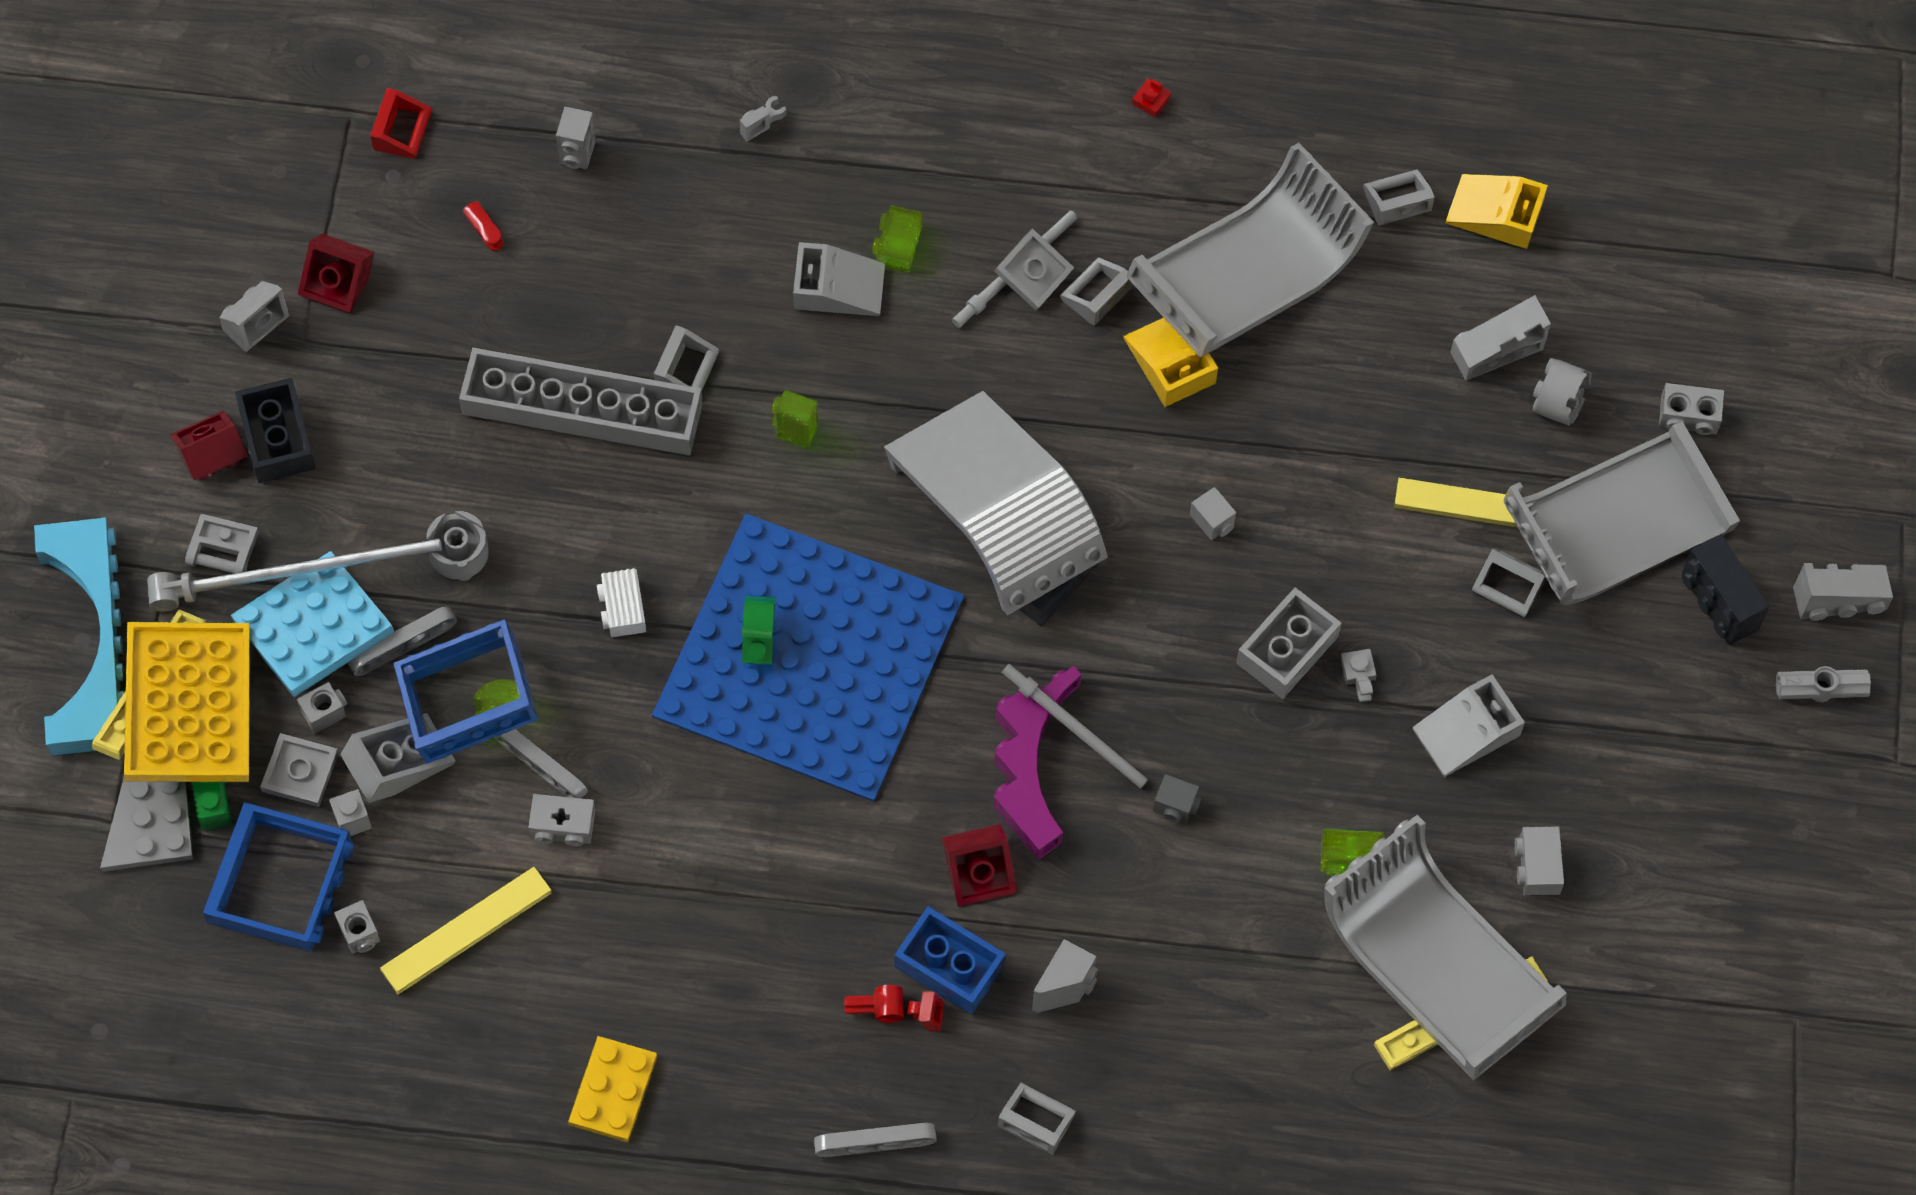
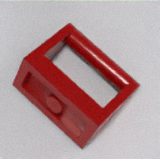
M387 88L370 135L373 150L415 159L431 116L432 108L398 90ZM399 110L419 114L408 146L390 137Z

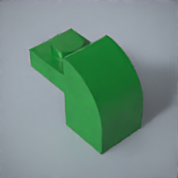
M746 596L742 627V663L772 664L776 597Z

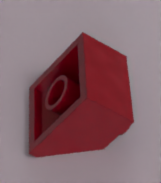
M324 233L309 241L297 294L351 313L369 279L375 252Z
M224 410L170 434L193 480L208 479L215 474V471L225 466L226 468L237 466L242 462L243 458L248 457L235 425Z
M1001 824L941 837L957 906L1017 893L1008 838Z

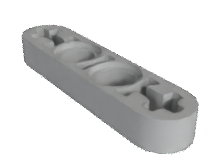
M450 607L438 608L398 629L349 661L348 665L355 676H363L450 630L457 623V619Z
M516 729L494 737L498 743L566 797L582 799L588 792L585 785Z
M918 1123L823 1134L814 1138L816 1156L833 1157L927 1146L934 1144L937 1138L934 1124Z

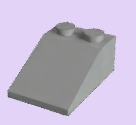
M423 714L428 734L437 731L428 714ZM408 718L352 734L340 754L368 803L394 796L455 763V759L451 754L426 764L416 750Z

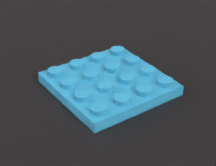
M330 551L319 559L335 557V555ZM344 567L291 576L231 615L234 623H249V642L293 697L299 695L395 632L391 623Z

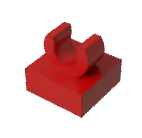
M1147 78L1132 98V105L1156 118L1171 98V92L1165 89L1163 84L1154 79L1150 80Z
M923 991L921 1002H909L907 1014L913 1015V1020L919 1021L928 1031L940 1032L945 1002L935 992Z

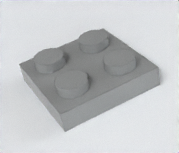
M1032 228L997 266L994 272L1033 309L1037 310L1074 267Z
M280 733L260 786L261 791L319 807L339 754L338 749Z

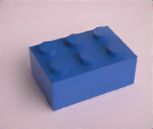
M927 906L895 953L894 967L972 1015L1005 967L1006 953Z

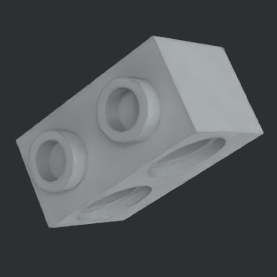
M564 107L556 133L560 164L570 169L588 168L596 142L592 112Z
M1666 383L1661 395L1659 427H1665L1670 430L1672 425L1683 421L1688 431H1696L1700 435L1717 434L1722 422L1724 390ZM1671 407H1678L1682 412H1676ZM1700 411H1708L1711 415L1706 416L1702 414Z

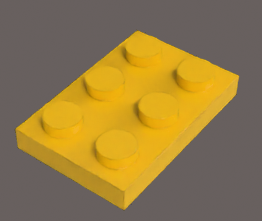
M598 1036L568 1121L569 1126L628 1143L657 1060V1053Z

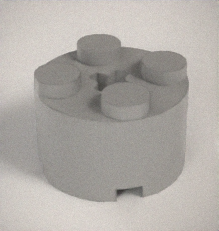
M1550 358L1545 369V374H1547L1545 380H1539L1535 387L1533 397H1536L1532 411L1538 415L1570 426V423L1573 424L1585 401V398H1583L1584 388L1589 389L1591 372L1564 361Z
M455 511L454 514H443L437 517L429 526L427 541L440 539L442 545L441 551L429 552L430 561L438 573L450 579L467 581L485 566L489 555V548L485 530L477 517L468 512Z

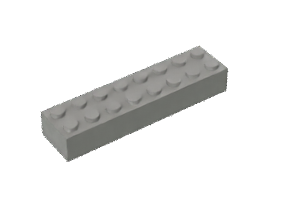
M472 348L459 397L462 415L689 456L691 455L703 405L701 388Z

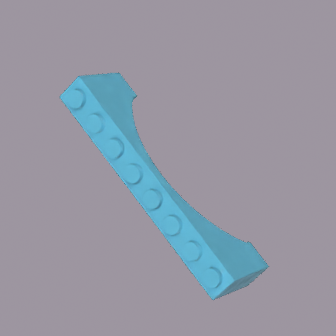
M106 518L34 525L35 550L40 564H50L74 579L92 599L97 608L100 622L98 653L87 679L77 693L52 716L44 717L46 746L51 756L96 751L92 749V742L125 693L120 691V681L125 680L123 663L118 662V654H123V644L121 636H117L116 628L121 626V614L119 608L115 609V599H120L118 582H114L113 573L118 572L116 554L112 555V546L116 545L115 528L109 527Z

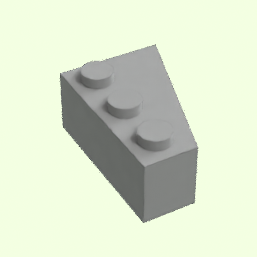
M1534 295L1474 329L1457 335L1453 340L1450 353L1464 379L1467 381L1542 351L1551 323L1537 297Z
M1804 563L1793 586L1800 619L1810 618L1812 621H1819L1827 616L1834 615L1846 618L1861 612H1868L1869 614L1884 612L1888 609L1893 599L1886 565L1853 564L1851 566L1852 570L1838 569L1837 564H1828L1827 569H1814L1813 563Z

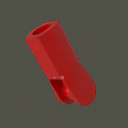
M478 201L467 205L463 209V213L491 251L500 250L504 245V241L499 229L492 222L491 218Z

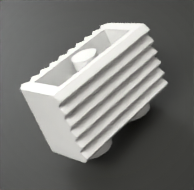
M637 569L602 573V584H597L599 602L605 601L607 611H601L603 628H610L611 638L646 632Z

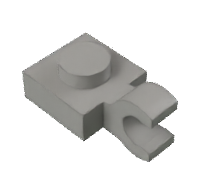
M777 96L770 97L766 101L765 108L762 106L757 110H750L740 119V134L746 142L768 130L770 123L781 120L786 116L785 106L779 110L773 109L778 104Z
M1365 649L1341 653L1340 661L1346 685H1356L1359 702L1371 701L1373 689L1370 681H1375L1377 676L1371 650Z

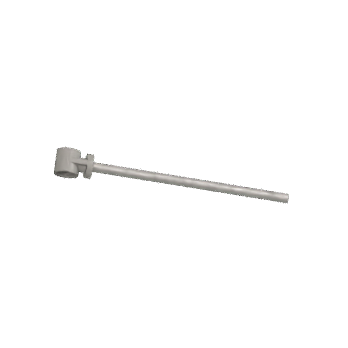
M440 539L200 580H194L190 572L183 573L181 580H177V576L173 573L159 572L147 578L149 608L154 611H170L179 606V598L184 597L187 603L196 601V592L441 551L442 545Z

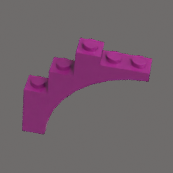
M1075 666L1067 671L1063 669L1053 676L1051 683L1044 688L1041 686L1038 688L1058 705H1061L1068 696L1080 687L1082 674ZM1017 692L1013 696L1007 695L1002 698L996 708L995 720L1012 740L1007 738L996 747L994 763L1011 784L1006 782L995 791L993 807L1037 860H1040L1059 846L1063 838V831L1050 814L1042 796L1037 774V754L1040 741L1053 715L1030 696L1026 699L1022 693Z

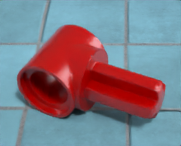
M883 985L875 989L874 995L846 996L844 999L845 1014H875L876 1020L882 1023L900 1022L904 1020L903 988L898 985Z

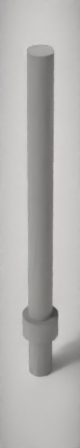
M1070 210L1042 238L1051 244L1078 219L1077 215ZM998 276L978 296L973 295L966 302V307L952 319L953 324L960 328L973 315L981 313L986 308V303L1007 283Z
M1010 664L1004 668L1001 673L1019 687L1018 691L1026 698L1030 696L1139 788L1146 783L1148 779L1040 690L1037 687L1038 683L1030 676L1026 678Z

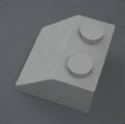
M262 281L256 287L249 288L244 293L243 298L237 303L226 307L219 319L223 331L247 352L288 318L289 313L282 289L278 285Z
M1064 939L1034 989L1032 1010L1037 1013L1080 1002L1084 993L1089 995L1097 981L1095 978L1098 972V968L1095 967L1097 956Z

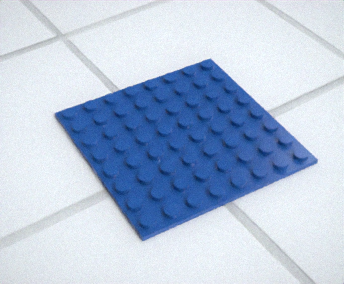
M745 513L652 713V718L874 802L964 595ZM746 596L776 597L772 664L742 663V627Z

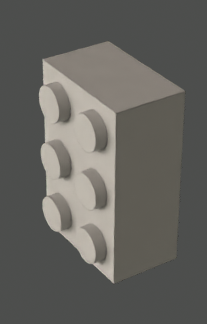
M1294 588L1238 651L1236 664L1281 699H1284L1338 638L1342 623L1297 588Z

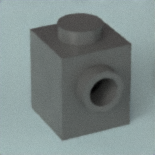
M1165 774L1154 801L1153 812L1163 815L1168 821L1174 823L1181 821L1187 824L1191 814L1196 816L1202 801L1201 798L1197 797L1199 786Z

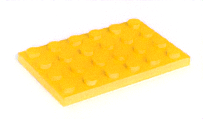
M127 622L125 782H249V623Z

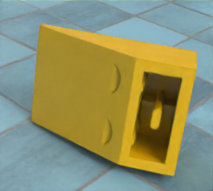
M1462 174L1445 223L1527 249L1548 185L1516 176Z
M1165 318L1123 337L1164 407L1216 384L1218 367L1211 355L1208 353L1200 358Z

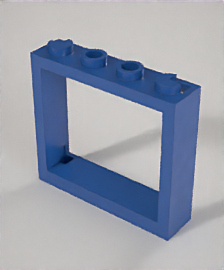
M505 619L494 624L491 623L471 633L462 634L460 637L446 643L437 644L418 654L409 655L407 658L394 663L416 750L426 764L539 720L515 634ZM506 646L521 698L428 734L414 682Z
M244 802L203 911L206 922L312 952L314 944H319L324 932L322 922L325 915L329 916L332 911L335 887L339 888L343 881V864L345 860H350L353 853L354 843H351L349 831ZM256 825L336 846L304 935L224 913Z

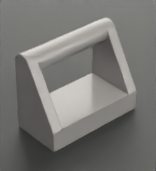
M1418 169L1363 184L1365 195L1378 226L1432 211L1435 197L1431 187ZM1414 182L1417 189L1416 192L1384 201L1377 194L1379 191Z
M1097 258L1060 295V299L1095 326L1132 289V282L1126 277L1128 271L1125 268ZM1100 271L1112 279L1091 302L1076 296Z
M676 325L654 372V380L688 386L673 377L683 351L687 347L705 353V357L691 386L701 388L702 390L720 350L688 329Z
M1493 548L1472 591L1525 618L1541 590L1546 576L1543 571L1497 548ZM1494 563L1535 583L1525 604L1483 584Z
M1020 1083L998 1117V1127L1053 1155L1073 1120L1076 1111ZM1023 1097L1064 1118L1056 1131L1052 1132L1013 1112L1020 1098Z

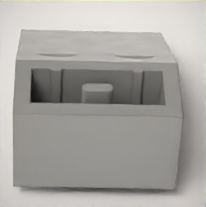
M799 242L793 291L794 309L880 316L885 263L828 244Z
M1493 674L1464 689L1416 724L1412 729L1442 775L1446 777L1518 738L1521 735L1525 722Z

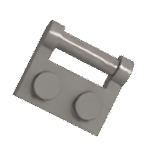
M201 514L186 553L185 564L192 567L201 565L233 574L246 572L248 561L259 533L258 528ZM201 547L238 555L236 562L201 554L200 550Z

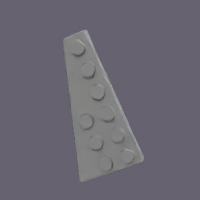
M123 779L100 866L101 871L106 872L193 860L187 782H125Z

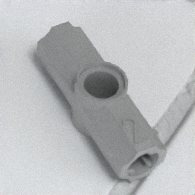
M1824 666L1819 667L1815 671L1778 672L1776 675V692L1779 699L1811 698L1816 702L1822 703L1827 702L1831 698L1869 697L1871 680L1868 670H1834L1831 667ZM1817 681L1826 682L1829 688L1821 687Z

